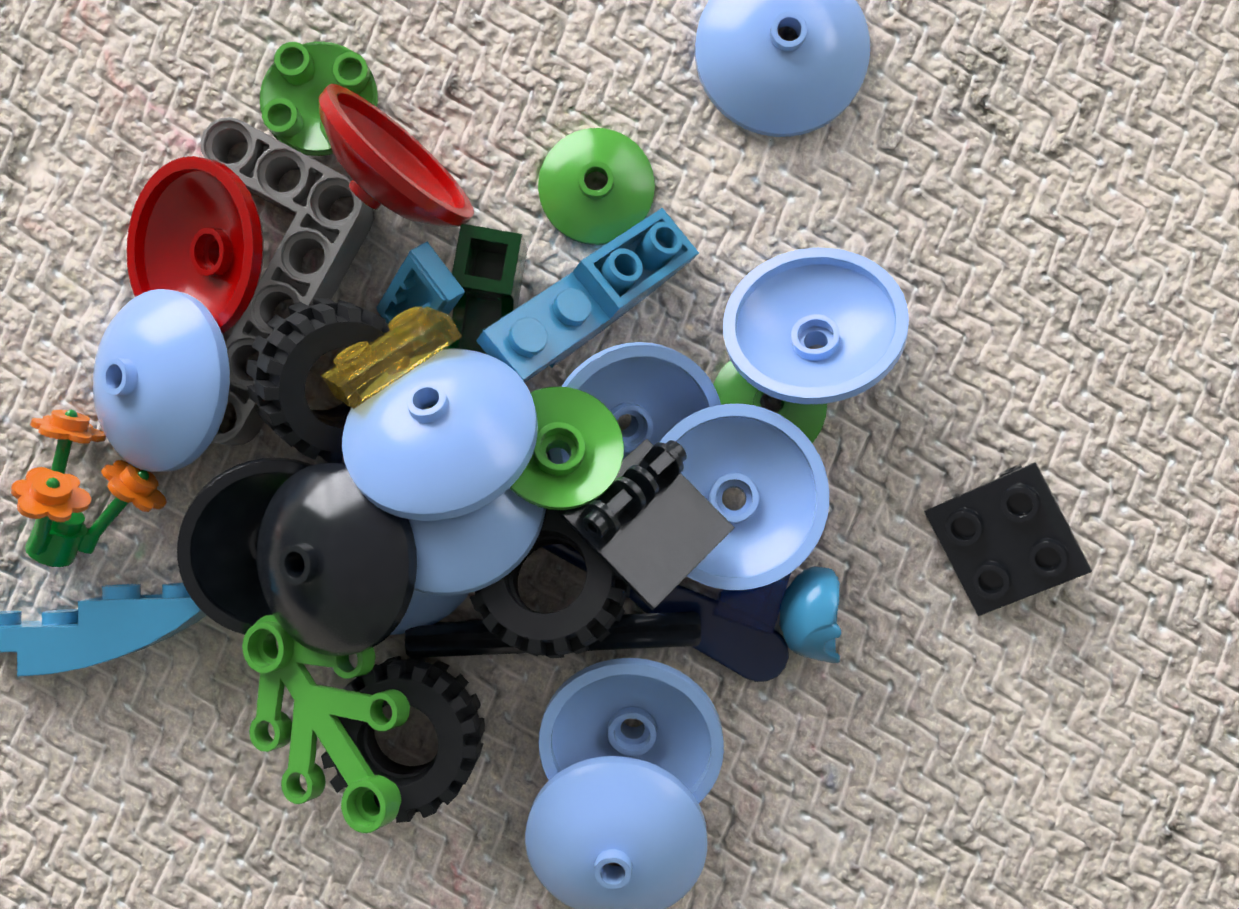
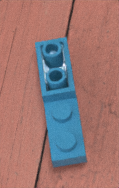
M661 208L581 260L572 273L483 330L476 341L486 354L507 364L524 382H527L548 366L554 367L605 330L691 262L699 252L666 211Z
M183 583L163 584L162 594L141 595V584L102 586V596L78 601V609L43 611L42 621H22V611H0V652H17V677L60 673L86 668L140 651L171 638L207 615L191 599Z

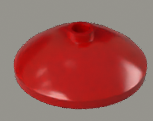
M329 84L319 95L320 118L332 152L353 179L349 183V188L363 203L375 210H378L383 205L410 221L440 227H460L461 224H466L473 217V206L456 180L423 145L387 114L363 97L337 84Z
M196 156L181 157L172 160L157 170L146 183L136 201L127 236V267L130 284L135 297L144 292L157 289L186 293L196 298L210 311L222 334L227 332L242 317L259 284L264 256L261 221L249 190L235 172L215 160Z

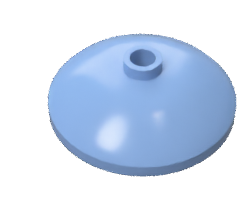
M709 0L701 15L695 40V62L698 76L704 91L715 107L738 126L757 134L773 137H791L806 134L825 126L838 117L858 93L867 73L870 59L869 30L865 16L856 0ZM785 26L791 27L796 31L798 38L793 41L783 40L777 30Z
M807 248L787 252L767 260L741 280L727 303L723 319V334L727 353L732 364L739 374L753 387L771 397L787 402L826 404L842 401L865 392L880 382L894 368L906 345L909 314L904 294L899 285L886 270L875 262L845 250ZM812 345H822V346H824L823 348H819V349H810V348H809V347L812 346Z
M165 289L144 292L129 301L117 313L108 325L98 347L93 371V398L100 426L113 448L126 462L136 468L150 472H170L184 468L199 458L211 444L224 417L230 386L229 358L220 327L210 311L200 301L186 293Z
M647 342L620 344L593 355L578 366L561 386L578 389L594 396L611 411L616 420L625 414H630V425L621 431L624 441L623 459L646 439L653 445L660 442L667 432L691 414L708 407L721 405L717 391L710 378L694 361L672 348ZM553 448L547 452L548 459L555 464L565 463L570 458L569 454L561 448Z
M466 349L428 351L404 359L386 369L373 379L357 397L344 425L342 436L343 458L346 468L359 491L378 508L395 516L411 520L436 521L451 519L486 506L500 497L516 482L528 465L535 449L538 434L537 413L531 393L523 379L511 367L488 354ZM431 405H435L434 407H432V408H430V409L424 410L425 408H427V407H429V406H431Z
M723 404L708 407L691 414L666 433L660 442L666 444L669 440L676 441L686 452L687 458L683 462L684 469L681 474L735 527L687 577L713 588L747 590L763 587L780 580L806 560L818 543L826 524L829 510V485L820 455L812 442L796 425L778 413L762 407L748 404ZM738 488L744 493L745 504L741 509L730 510L725 507L722 495L727 489Z
M509 488L491 503L466 515L436 521L408 519L414 535L417 555L414 590L441 596L462 595L486 588L501 580L514 570L532 549L540 534L546 508L538 507L523 500Z
M610 659L595 663L575 673L557 689L550 699L539 731V755L548 780L563 769L583 760L603 756L631 757L650 762L670 772L690 790L697 802L700 803L715 784L723 762L724 740L719 715L708 695L697 683L679 670L648 659ZM638 719L643 724L638 727H630L624 723V720Z
M603 756L583 760L563 769L541 788L528 815L525 845L530 865L539 881L555 898L573 909H667L691 890L703 870L707 855V827L703 812L694 795L670 772L650 762L636 758ZM607 863H617L621 866H611Z

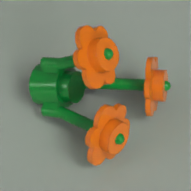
M72 409L53 410L51 416L46 415L42 419H31L30 426L39 429L38 432L41 435L58 439L51 469L44 467L33 468L27 472L25 480H17L11 487V494L18 499V512L27 518L36 519L25 546L26 553L38 563L50 567L69 566L74 562L78 551L92 554L100 536L128 503L132 502L136 508L143 512H149L152 508L160 510L167 503L165 496L157 490L159 486L158 480L150 471L136 468L123 460H116L112 465L107 464L101 470L102 475L109 481L107 487L115 498L91 527L87 528L84 524L85 517L82 512L89 508L91 496L87 491L79 488V478L72 474H65L72 442L88 444L90 441L103 442L106 440V436L103 431L94 429L89 424L90 418Z

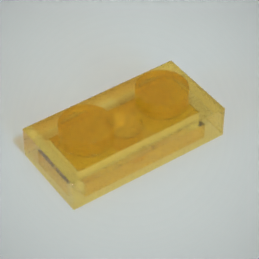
M417 306L405 310L389 322L388 327L390 331L370 344L367 341H362L346 348L335 357L334 364L336 366L321 376L333 395L354 409L461 338L462 336L450 315L427 306L425 308Z

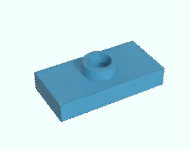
M427 241L410 250L376 308L380 316L386 319L385 322L396 327L405 336L401 344L412 348L415 353L428 345L465 291Z

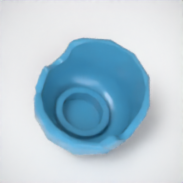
M813 566L804 569L794 578L781 599L779 625L788 647L795 654L818 661L839 663L840 655L836 653L835 638L841 636V628L836 624L840 583L839 578L832 569Z

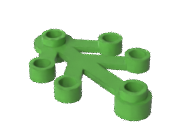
M274 615L260 618L248 629L242 645L243 655L247 664L253 670L260 673L256 718H254L250 725L249 734L252 744L262 752L282 748L290 742L288 769L284 772L281 780L284 796L291 803L302 804L319 797L323 793L326 784L325 775L321 767L315 763L318 737L348 784L341 801L342 814L347 824L360 833H371L390 824L399 812L401 804L399 788L388 778L374 775L337 716L368 722L376 731H388L402 726L407 721L410 706L406 696L395 689L370 695L316 684L304 664L332 667L338 676L344 679H351L366 675L373 669L376 659L374 648L356 653L358 662L356 668H354L349 661V655L328 656L302 646L282 628ZM285 686L294 699L292 721L287 714L281 711ZM384 700L391 706V720H388L383 713L382 706ZM269 723L272 724L275 731L274 740L268 732ZM301 774L305 777L307 782L306 791L302 788L300 784ZM374 793L379 800L380 808L374 801Z

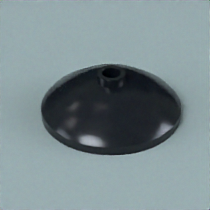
M275 457L247 461L217 475L199 491L190 503L182 520L177 542L179 572L191 599L216 623L245 635L248 629L260 618L273 615L261 589L257 569V542L262 519L268 504L279 487L293 474L312 464L295 459Z
M345 463L311 465L288 478L276 491L266 508L257 542L259 581L267 604L276 620L302 646L328 656H346L369 650L384 641L396 629L412 599L416 581L417 555L410 522L406 518L390 514L371 503L353 482Z

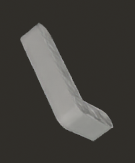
M228 117L220 118L210 123L204 130L201 138V152L204 158L224 164L239 176L249 192L295 216L259 281L249 306L237 321L225 343L230 368V386L227 403L230 402L234 405L237 411V420L234 427L226 433H223L219 428L211 443L234 446L244 445L253 440L264 424L256 412L259 406L250 399L247 387L255 384L254 380L248 378L245 370L247 359L251 354L257 352L252 347L257 335L265 339L269 337L273 329L266 323L273 318L275 308L284 300L293 299L295 304L302 302L308 306H312L313 299L316 298L332 300L371 229L374 211L349 188L351 180L348 177L251 125ZM247 142L248 149L246 155L240 161L228 164L227 157L231 148L238 143ZM290 170H300L301 177L298 185L288 192H279L278 184L280 178ZM342 197L353 198L354 207L348 217L339 221L330 220L329 212L336 200ZM314 248H323L325 253L323 265L312 274H304L301 263L305 254Z

